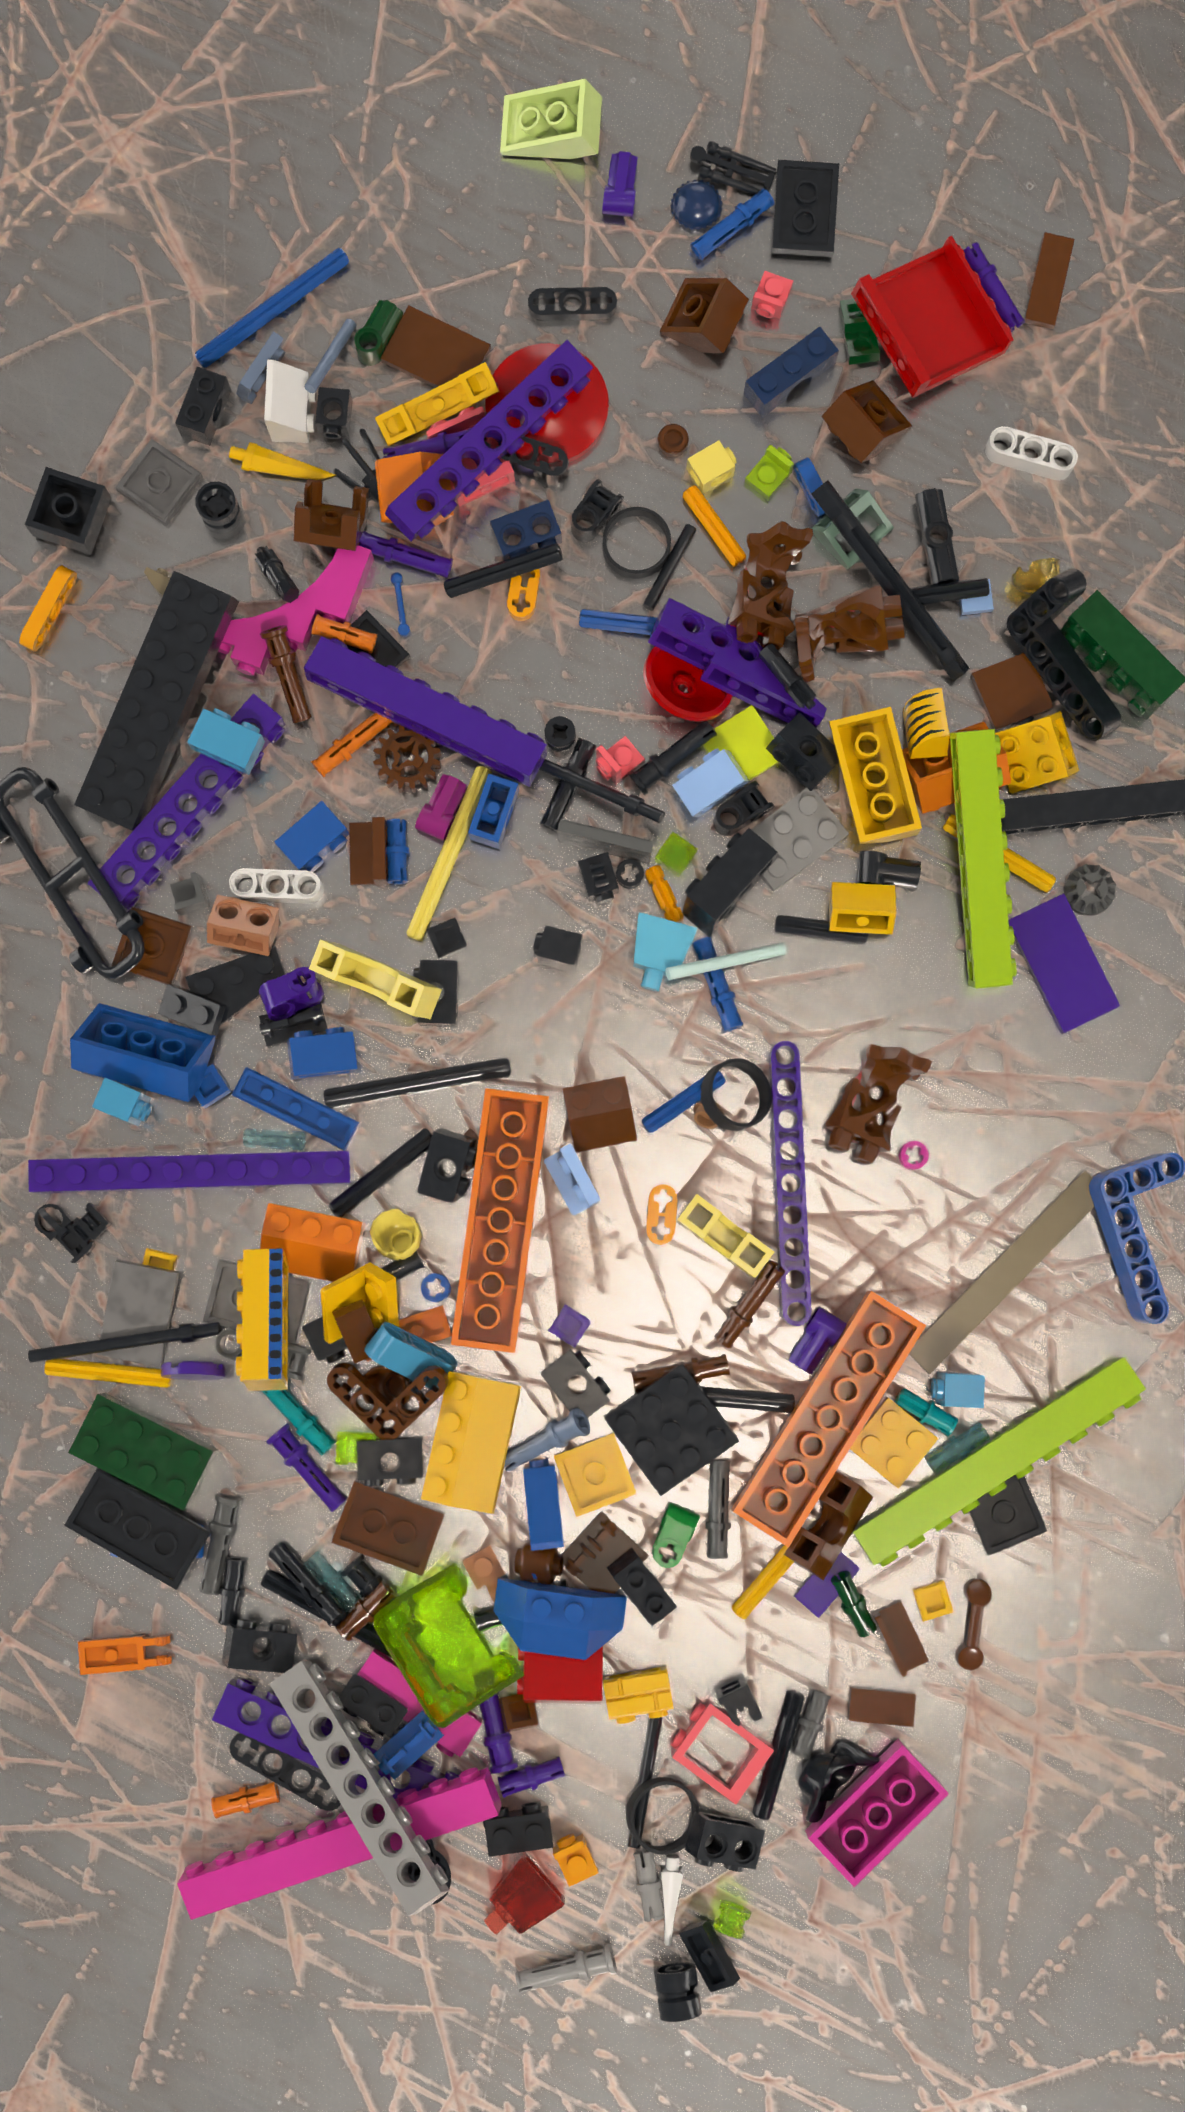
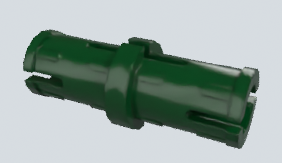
M839 1572L840 1580L834 1575L831 1578V1583L834 1585L842 1601L841 1608L845 1614H849L858 1636L867 1637L870 1635L867 1628H870L872 1633L877 1630V1625L874 1623L866 1607L867 1600L863 1594H859L850 1572Z

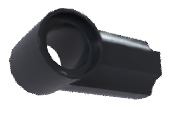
M860 851L856 883L895 885V887L917 889L921 874V861L888 857L885 853L877 851Z

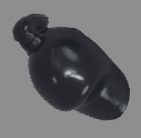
M847 1740L838 1741L829 1753H820L811 1757L810 1760L802 1765V1772L798 1780L800 1790L810 1799L806 1820L811 1823L818 1822L824 1815L827 1801L834 1799L836 1790L852 1777L856 1766H873L879 1762V1758L868 1755L859 1746Z

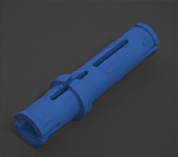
M763 188L744 204L739 203L735 206V211L690 244L695 256L702 261L745 226L750 227L754 224V219L775 205L771 194Z
M705 937L692 943L699 961L718 957L711 937ZM723 969L703 973L712 995L711 1004L713 1007L716 1006L724 1032L742 1027L744 1024L734 1002L736 996L733 991H730Z

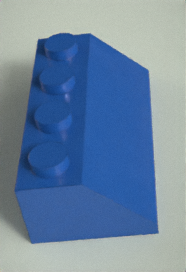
M99 1003L70 1038L71 1069L189 1102L203 1082L215 1043V1035H209L201 1031Z

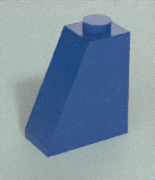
M548 1459L529 1461L530 1467L523 1468L531 1551L564 1547L565 1539L556 1464H549Z

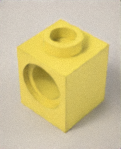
M720 440L689 457L686 469L701 493L704 494L732 478L737 461L729 447L724 448Z

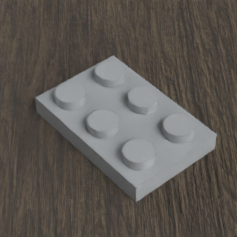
M808 788L804 789L752 829V831L778 851L774 863L762 876L773 892L777 891L849 835L848 831L815 789L810 791Z

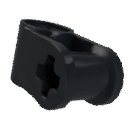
M599 479L590 486L583 500L572 514L571 532L581 542L592 541L606 522L614 516L624 499V496L621 494L615 495L602 485L603 482ZM582 519H588L593 525L589 528H582L577 522Z
M757 781L751 782L718 807L713 819V825L719 834L731 836L751 822L757 821L775 807L772 802L768 803L758 789L759 784ZM723 813H731L735 816L737 822L734 825H726L722 822L720 816Z

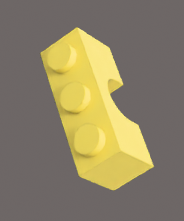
M698 1194L694 1196L677 1219V1222L752 1278H756L774 1254L773 1250L750 1233L735 1225L721 1211Z

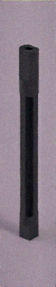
M827 480L812 492L811 495L888 596L900 595L902 615L954 682L970 669L836 489Z

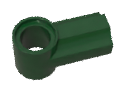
M388 300L378 301L365 326L355 334L354 343L357 357L364 365L373 366L381 362L384 349L403 316V311ZM367 343H373L376 345L372 349L363 348V346Z

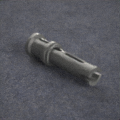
M215 1494L214 1500L217 1501L214 1518L212 1521H209V1530L212 1533L199 1587V1592L207 1595H219L231 1535H235V1532H237L238 1526L235 1525L239 1506L243 1505L244 1501L242 1498L227 1494Z

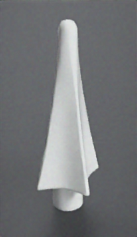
M675 1854L666 1856V1866L660 1865L665 1916V1946H671L675 1912L684 1876L683 1866H679V1856Z

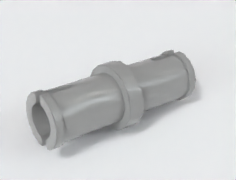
M644 1850L635 1852L633 1856L639 1882L636 1883V1890L641 1894L644 1921L651 1922L652 1918H654V1921L664 1919L665 1916L659 1891L662 1883L661 1879L657 1878L654 1853L646 1850V1853H644Z

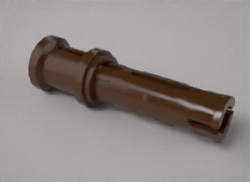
M282 625L265 630L260 633V636L266 641L270 654L268 661L272 667L276 668L292 722L298 723L312 718L295 668L296 653L291 650L286 635L288 628L287 625Z

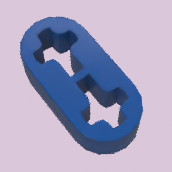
M806 457L794 463L793 471L812 510L819 517L825 514V512L811 493L820 487L823 482L812 461Z

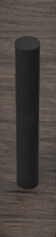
M685 524L643 603V606L648 610L653 611L697 530L694 526Z

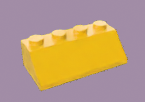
M891 707L829 721L859 843H885L918 835L922 825Z
M449 1371L448 1386L444 1391L421 1499L450 1507L494 1514L521 1386L467 1373Z

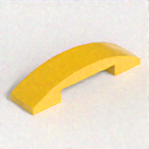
M484 362L458 377L375 417V420L387 445L391 446L431 427L440 420H445L499 392V389L487 363Z

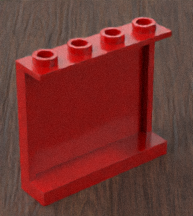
M953 236L947 238L943 247L872 279L870 274L859 278L851 292L912 398L1005 354L1014 341L1009 326L1002 321L996 310L995 302L986 294L981 285L979 275L972 270L965 258L964 250L960 245H957Z

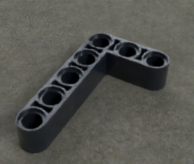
M1070 568L1045 582L1009 615L1006 624L1010 635L1082 734L1089 740L1097 741L1120 726L1121 714L1053 621L1086 590L1087 583L1084 574L1078 569Z

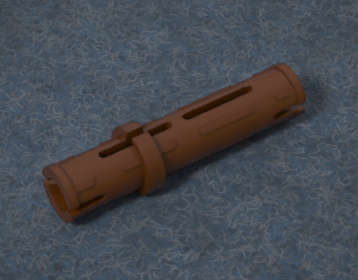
M768 1260L766 1266L737 1307L734 1306L729 1311L730 1317L715 1335L718 1342L724 1339L722 1342L723 1346L732 1348L744 1328L750 1327L753 1323L752 1317L781 1276L785 1274L783 1267L776 1268L779 1265L778 1263Z
M726 1354L698 1360L697 1357L691 1358L692 1362L684 1363L698 1383H701L702 1379L730 1375ZM676 1365L632 1372L635 1392L641 1391Z

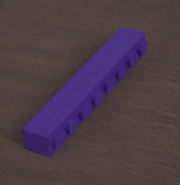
M321 636L304 666V672L308 681L528 787L531 786L547 756V744L538 735L530 732L524 734L516 730V727L507 720L499 719L497 721L489 717L480 707L474 705L468 707L460 703L456 696L448 692L441 694L433 690L427 682L416 678L412 680L404 676L403 672L394 666L387 665L385 667L376 663V660L365 652H359V654L353 652L338 639L332 638L328 640Z

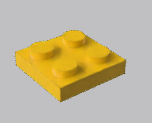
M887 1397L864 1425L850 1450L899 1489L939 1438Z
M614 1432L554 1455L576 1517L637 1494Z

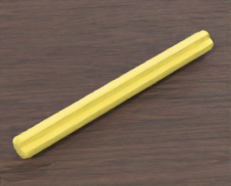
M477 766L406 932L407 936L411 939L422 941L426 929L429 926L471 826L488 773L492 774L491 770L486 767Z

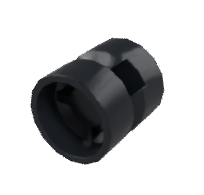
M219 481L209 482L198 490L195 497V506L205 526L211 532L217 534H227L233 531L239 525L242 518V511L233 490L227 484Z
M676 1962L654 1969L656 1991L662 1993L658 1998L660 2020L680 2022L699 2017L702 2014L700 1995L694 1991V1988L698 1986L696 1965L690 1962Z

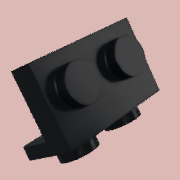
M357 1673L353 1674L339 1695L343 1711L353 1717H361L368 1722L367 1726L381 1736L386 1734L391 1738L408 1711V1708Z

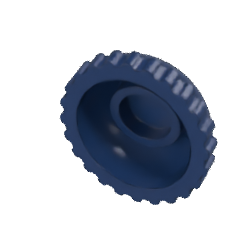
M703 180L687 181L686 184H682L680 188L676 189V193L673 194V199H671L672 216L675 217V221L679 223V226H683L686 230L705 231L717 223V219L720 218V213H722L721 207L723 202L721 201L719 191L713 185H710L709 182H703Z

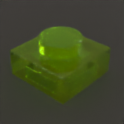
M672 832L654 859L678 876H681L699 849L675 832Z

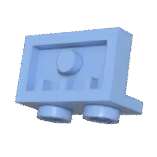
M570 1143L560 1148L559 1152L546 1158L544 1163L571 1214L577 1215L601 1202V1199Z

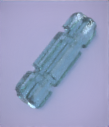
M247 1128L243 1133V1144L245 1147L257 1148V1145H261V1148L287 1149V1146H290L291 1150H304L306 1134L303 1131H292V1134H288L286 1130L262 1129V1132H258V1129Z

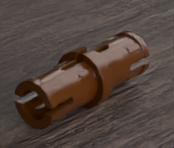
M382 1580L363 1600L359 1599L355 1603V1608L335 1626L338 1633L342 1637L347 1635L345 1640L351 1641L368 1622L373 1623L377 1619L376 1615L397 1596L396 1592L389 1584L387 1585Z

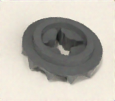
M1085 864L1075 869L1067 878L1065 884L1066 898L1069 904L1078 912L1089 915L1098 914L1106 910L1116 897V883L1113 881L1111 873L1101 868L1100 865ZM1098 880L1101 882L1096 889L1097 896L1089 894L1084 898L1081 897L1087 888L1084 884L1086 881L1089 884Z

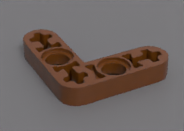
M338 1363L327 1376L329 1389L382 1440L397 1438L442 1395L449 1381L448 1374L444 1369L435 1365L428 1366L389 1402L349 1363ZM347 1374L349 1377L347 1383L339 1384L336 1381L339 1375ZM436 1376L439 1379L437 1386L433 1385L424 1394L421 1389L428 1382V1377L432 1379ZM358 1384L360 1387L351 1397L348 1393ZM361 1394L371 1396L374 1400V1407L371 1409L360 1407L357 1401L358 1396ZM408 1395L414 1396L419 1401V1408L415 1411L407 1410L402 1403L403 1397ZM381 1407L383 1409L382 1412L373 1419L371 1416ZM392 1419L395 1422L393 1428L390 1427L387 1430L383 1428L384 1422Z

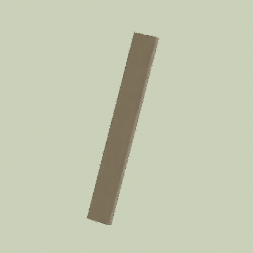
M1086 1170L919 1337L909 1355L928 1374H931L1094 1208L1089 1191V1184L1093 1177Z

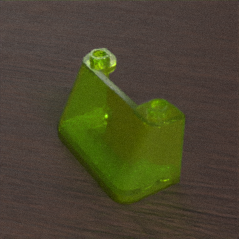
M455 1563L397 1596L376 1613L373 1621L377 1634L427 1716L439 1728H446L525 1676L514 1656L506 1652L493 1655L460 1600L467 1594V1580Z

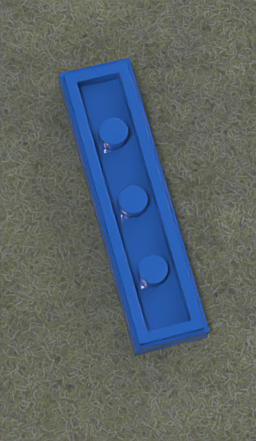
M245 1067L232 1093V1096L344 1151L347 1150L360 1124L248 1067Z

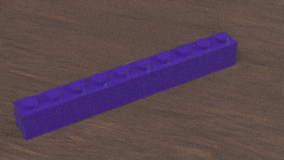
M351 1151L28 1160L29 1192L46 1194L353 1185L354 1157Z

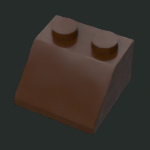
M685 278L660 329V333L702 353H724L739 320L743 316V311L749 298L727 278Z
M874 380L843 391L821 416L827 423L830 432L841 439L847 446L849 454L859 460L860 463L879 455L912 427L911 423Z
M625 1076L562 1088L576 1153L638 1141Z

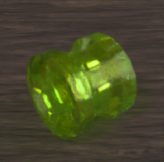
M721 1900L719 1905L721 1912L719 1917L714 1919L712 1927L727 1936L743 1939L745 1934L743 1927L745 1921L750 1919L752 1912L735 1902Z

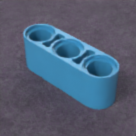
M384 1322L364 1347V1351L373 1361L411 1380L428 1366H439L448 1374L449 1371H454L458 1365L456 1359L444 1349L388 1322ZM436 1376L432 1379L428 1377L429 1380L425 1386L431 1388L433 1385L437 1386L439 1379Z

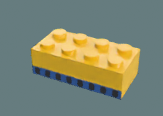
M243 1249V1259H238L237 1277L241 1279L243 1291L237 1292V1311L241 1313L242 1324H237L236 1340L237 1344H240L242 1356L236 1357V1375L240 1376V1382L245 1384L248 1391L288 1390L289 1262L283 1249Z

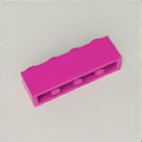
M375 1648L358 1673L408 1708L403 1718L406 1722L409 1723L423 1710L444 1734L436 1747L450 1757L454 1754L459 1757L462 1756L483 1722L482 1717Z

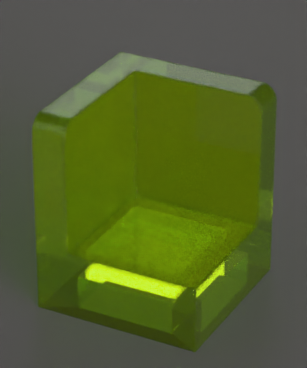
M337 1431L335 1464H357L356 1439L376 1440L378 1437L372 1431Z

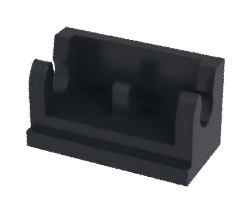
M744 1675L715 1689L720 1705L724 1704L731 1721L735 1725H741L740 1719L737 1717V1709L739 1712H743L744 1707L749 1710V1715L755 1722L763 1719Z

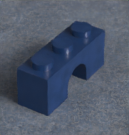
M818 327L747 379L744 395L763 418L786 401L790 391L806 378L812 382L834 366L839 350L823 329Z

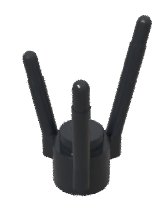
M360 429L359 432L375 462L380 457L365 429ZM346 438L343 439V445L366 473L362 482L365 488H369L368 501L373 499L378 503L376 470H371ZM335 468L333 470L336 476L352 488L355 486L363 487L339 469Z

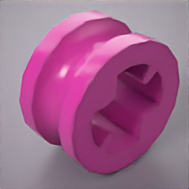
M910 1141L904 1144L898 1154L901 1165L909 1170H917L923 1167L929 1158L928 1149L923 1143L918 1141ZM914 1146L919 1149L918 1155L922 1159L919 1163L916 1160L914 1164L908 1162L909 1156L905 1153L908 1148L913 1150Z

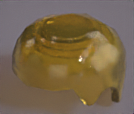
M1060 559L1035 560L1031 563L1028 572H1023L1021 567H1018L1011 576L1013 586L1022 593L1032 595L1045 582L1060 574Z

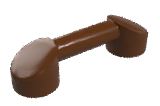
M980 1578L971 1579L964 1588L965 1597L971 1603L967 1641L957 1649L956 1661L963 1669L968 1671L978 1669L984 1661V1655L979 1649L984 1606L991 1601L992 1589L986 1581Z

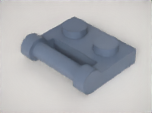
M274 331L239 382L236 394L249 404L253 403L257 397L255 393L260 390L266 381L267 359L281 361L285 355V351L281 348L284 338Z

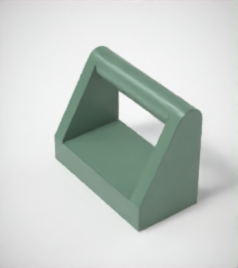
M855 488L843 499L856 517L865 510L879 524L869 534L876 544L894 529L869 491ZM827 515L811 528L817 540L845 569L849 570L860 560L853 549L846 555L834 538L840 532Z

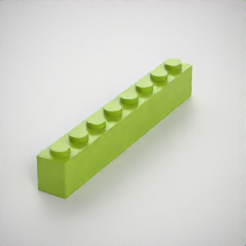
M995 729L950 733L968 986L977 989L1013 985V977L1017 975L1015 958H1011L1010 945H1014L1015 937L1013 927L1009 926L1008 914L1012 913L1011 896L1006 894V882L1010 880V870L1008 863H1004L1003 850H1007L1008 841L1005 831H1002L1001 818L1005 817V804L1003 799L999 798V786L1003 784L1002 769L997 767L996 754H1000L1001 750L1000 738L998 735H995Z

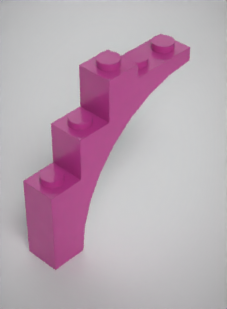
M357 546L356 551L338 548L332 561L319 578L302 592L296 600L291 603L287 602L275 610L254 617L231 620L218 652L229 654L232 651L230 658L234 665L237 666L236 670L249 676H254L255 673L264 675L269 663L270 654L266 641L261 638L260 633L282 625H287L288 631L286 635L291 650L295 652L297 649L306 651L312 637L311 631L317 614L343 624L345 621H351L374 561L372 551L361 546Z

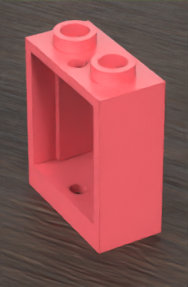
M708 1699L705 1704L700 1702L695 1707L689 1717L692 1723L687 1730L680 1729L670 1744L673 1747L671 1751L672 1758L734 1804H737L774 1752L772 1744L742 1722H740V1726L735 1725L726 1710L711 1699ZM712 1715L755 1746L728 1785L685 1754Z

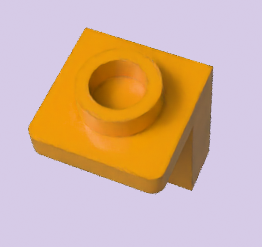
M574 1833L556 1841L557 1846L553 1847V1856L558 1861L569 1887L599 1873L583 1834L575 1837Z

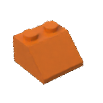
M415 452L375 461L381 522L393 523L385 515L387 507L443 454ZM449 479L439 480V484L444 490H451ZM421 499L416 502L420 510L425 512L432 510V505L429 501ZM454 510L445 518L440 515L432 523L436 527L453 516Z

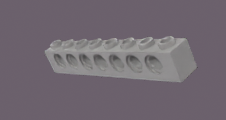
M300 1661L269 1684L408 1916L418 1914L450 1891L445 1884L448 1882V1878L443 1869L438 1864L434 1865L428 1856L430 1848L421 1835L416 1836L410 1826L412 1818L408 1811L402 1805L399 1807L392 1796L395 1794V1791L389 1780L384 1776L381 1778L375 1768L377 1765L376 1758L368 1748L364 1749L358 1740L360 1733L356 1725L350 1719L346 1720L340 1709L343 1708L339 1697L333 1691L329 1692L323 1681L326 1680L322 1669L316 1663ZM312 1690L315 1694V1703L312 1707L308 1708L304 1702V1697L307 1691ZM326 1718H329L333 1725L332 1731L328 1736H325L321 1730V1724ZM343 1746L347 1747L350 1752L349 1761L345 1765L338 1758L339 1750ZM360 1775H363L367 1780V1788L362 1794L357 1791L355 1786L356 1779ZM377 1804L382 1805L385 1811L384 1819L380 1823L373 1817V1809ZM394 1833L399 1834L403 1842L402 1848L398 1852L394 1851L390 1845V1839ZM412 1862L416 1863L420 1868V1877L416 1882L411 1880L408 1875V1867Z

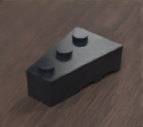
M750 828L742 835L737 832L726 845L729 850L722 857L716 855L707 865L705 870L708 873L701 881L695 878L685 890L687 896L682 913L708 937L713 936L717 931L715 930L716 925L726 914L730 915L736 908L734 905L747 891L749 892L774 863L778 851Z

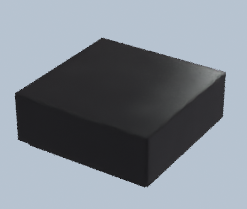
M456 918L426 929L439 960L468 948Z

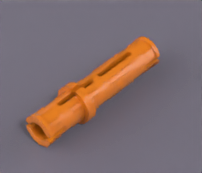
M377 713L372 714L342 739H335L332 742L333 746L318 758L312 760L311 763L324 778L326 774L344 760L348 762L352 759L351 755L373 739L393 721Z

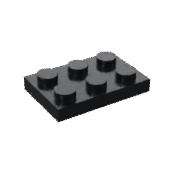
M778 159L772 253L833 257L839 163Z

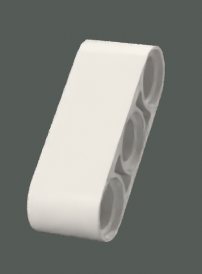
M1001 426L992 431L985 446L986 456L991 462L1052 480L1060 481L1066 479L1078 460L1076 450L1067 443L1010 427ZM998 440L1003 441L1007 444L1008 449L1000 450L995 446L994 442ZM1024 450H1034L1038 458L1027 457ZM1061 457L1065 459L1068 466L1061 467L1057 465L1054 458Z
M242 868L234 871L229 879V886L232 892L240 900L249 902L312 904L319 901L324 893V886L321 880L311 871ZM244 878H251L253 880L252 888L247 892L238 891V883ZM275 879H281L285 883L283 890L279 893H271L269 891V886ZM312 880L316 882V889L313 893L308 895L301 893L300 888L305 881Z

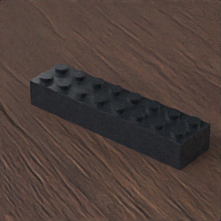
M173 571L75 801V806L132 831L146 817L152 807L239 601L236 598Z

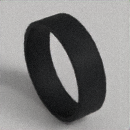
M630 507L623 509L608 521L604 529V557L609 566L616 573L632 579L649 577L663 567L670 554L671 534L668 525L659 514L648 508ZM630 516H643L656 522L663 530L667 540V548L660 561L652 567L643 570H630L617 564L610 556L606 546L607 536L617 522Z
M734 1058L714 1066L705 1075L701 1085V1100L705 1112L715 1124L726 1130L741 1131L761 1122L769 1112L772 1101L769 1081L763 1071L748 1060ZM732 1066L746 1072L755 1082L759 1092L760 1104L755 1118L750 1123L734 1122L724 1116L717 1107L713 1097V1081L717 1072L722 1067Z
M656 1777L645 1781L632 1793L627 1804L626 1822L631 1835L643 1848L655 1854L667 1855L685 1848L691 1821L686 1832L677 1841L664 1846L647 1844L639 1838L634 1825V1814L640 1799L655 1787L673 1785L683 1789L688 1795L692 1806L691 1821L694 1811L700 1812V1808L693 1793L681 1782L669 1777Z

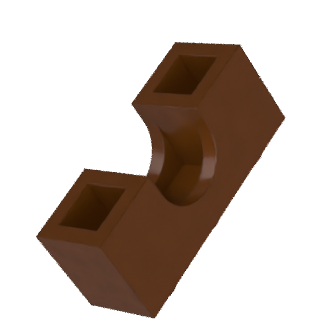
M835 1472L819 1498L823 1503L820 1519L809 1530L801 1527L784 1555L801 1568L824 1581L872 1501L873 1496L861 1485Z

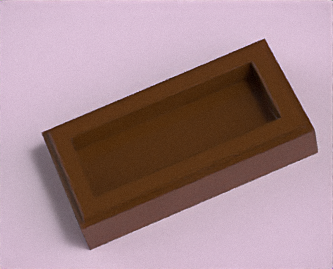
M363 1299L333 1311V1316L354 1364L370 1358L364 1351V1347L374 1336L376 1330Z
M850 1686L848 1720L914 1727L916 1693Z

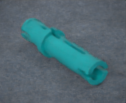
M288 1390L261 1391L297 1429L296 1433L298 1436H303L309 1441L320 1456H323L336 1444L335 1439L317 1422L319 1419L315 1414L311 1415Z

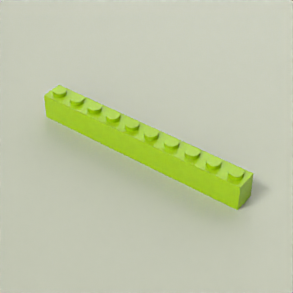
M1118 1358L854 1529L852 1532L872 1565L875 1566L878 1563L882 1567L888 1565L899 1557L896 1552L907 1545L909 1549H912L925 1541L926 1538L923 1534L930 1529L935 1528L938 1532L951 1524L953 1520L950 1516L960 1510L963 1514L970 1512L980 1505L977 1499L984 1494L989 1493L992 1497L1007 1487L1004 1481L1014 1475L1020 1479L1033 1471L1032 1463L1041 1457L1046 1462L1061 1452L1058 1446L1068 1440L1071 1444H1074L1087 1436L1088 1433L1085 1429L1095 1422L1100 1427L1115 1417L1112 1411L1122 1405L1125 1409H1128L1142 1400L1139 1394L1145 1391L1146 1388L1126 1358Z

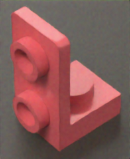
M624 736L608 750L602 745L596 748L595 761L598 764L596 769L606 781L611 779L617 785L628 776V772L634 771L645 762V758L630 740Z

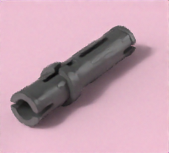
M713 1460L710 1462L709 1522H705V1529H708L707 1558L728 1559V1530H731V1523L728 1522L730 1461Z

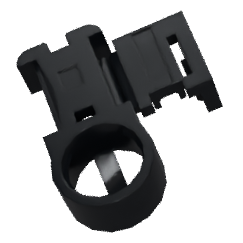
M92 1203L86 1205L87 1208L85 1210L87 1213L81 1219L76 1217L74 1220L62 1206L45 1204L35 1213V1226L50 1241L57 1239L74 1257L70 1261L71 1263L81 1262L84 1259V1255L88 1252L90 1253L96 1246L95 1242L91 1241L88 1243L90 1239L95 1240L111 1225ZM54 1208L61 1212L63 1217L61 1226L47 1213V1209ZM41 1217L56 1231L46 1230L42 1225Z

